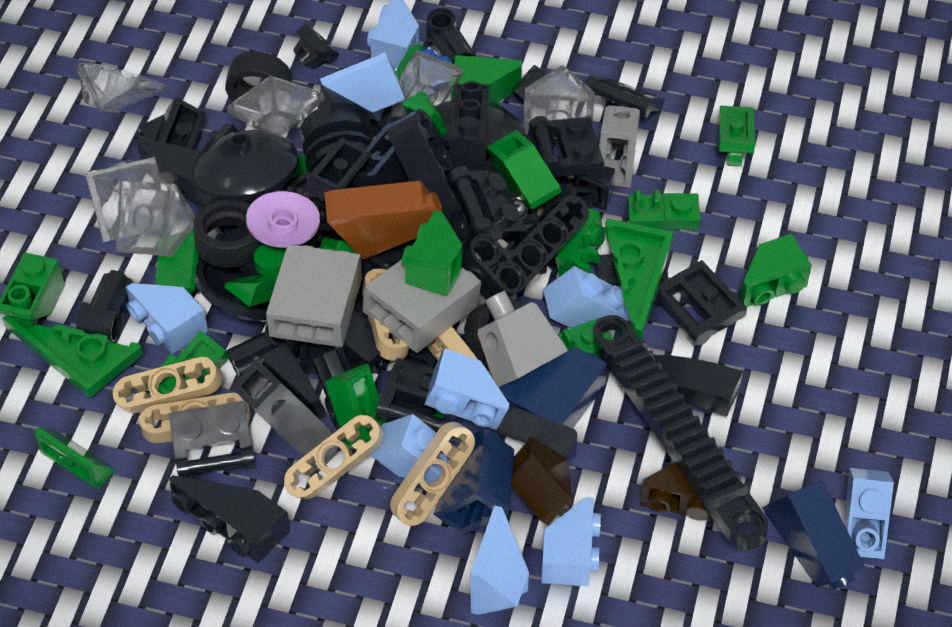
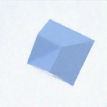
M386 52L320 79L323 87L335 104L355 105L363 109L369 118L376 121L380 120L386 107L405 100L398 75Z
M495 505L470 574L471 613L480 615L517 607L521 595L528 592L529 571L503 508Z

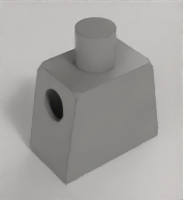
M623 105L605 107L600 137V151L604 160V166L615 168L613 186L631 188L640 110ZM613 150H622L623 160L612 159L611 152Z
M505 290L485 300L495 321L478 329L477 334L493 380L498 387L522 377L568 351L537 304L530 302L515 310Z

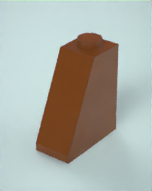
M421 181L330 190L324 193L328 224L357 254H360L362 259L416 239L420 225L423 222L427 223L435 210L442 212V206L436 193H430Z

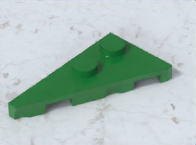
M607 218L605 232L629 324L638 337L642 339L671 250L674 232Z
M9 315L2 318L5 327L88 398L92 397L143 355L142 347L138 343L131 342L129 346L109 342L108 336L97 333L87 334L83 330L54 324L53 328L34 324V320L31 321Z

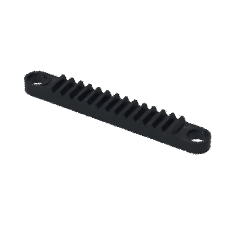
M608 315L598 319L593 329V343L605 363L608 364L616 379L728 541L734 547L745 551L761 547L766 540L768 520L749 493L747 483L743 484L741 482L740 473L738 471L734 472L730 459L726 461L722 448H717L715 438L709 437L707 427H702L698 415L694 416L692 406L685 403L682 393H678L675 382H670L668 372H663L660 361H655L653 351H648L645 340H640L624 318L617 315ZM609 330H615L622 336L617 340H608L602 334ZM742 522H750L757 526L758 532L752 535H744L737 530L736 526Z

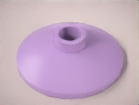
M277 191L262 195L252 202L247 210L246 224L249 232L258 241L269 246L286 248L288 245H301L310 240L318 231L320 215L315 204L308 198L293 192Z

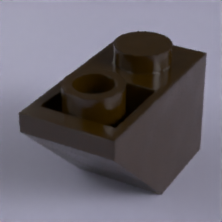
M530 436L514 456L512 487L541 522L549 526L557 515H564L572 503L569 464L566 458Z
M675 463L644 479L640 506L648 507L659 513L672 512L687 515L691 519L698 521H714Z

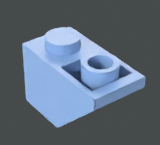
M391 0L388 6L384 5L376 28L372 27L367 37V46L370 47L371 58L386 52L393 67L397 68L409 47L420 44L419 25L404 0Z
M575 266L543 289L550 318L570 328L608 315H617L628 321L620 288Z
M131 283L126 287L129 298L126 306L132 318L136 322L142 320L147 326L148 333L157 345L163 344L172 354L189 344L200 330L203 333L208 332L204 309L184 287Z
M444 348L434 368L424 405L435 408L441 413L452 414L472 421L478 426L497 430L508 411V401L481 361Z
M414 414L383 424V442L371 454L372 457L390 471L403 478L408 475L436 434L435 431ZM441 452L437 455L447 463L450 460ZM433 464L426 469L424 473L426 483H433L440 477V465Z
M849 468L845 501V527L860 557L884 559L894 485L889 472Z
M584 498L545 528L541 583L589 586L590 571L598 572L599 548L592 547V537H600L601 513H593L594 498Z

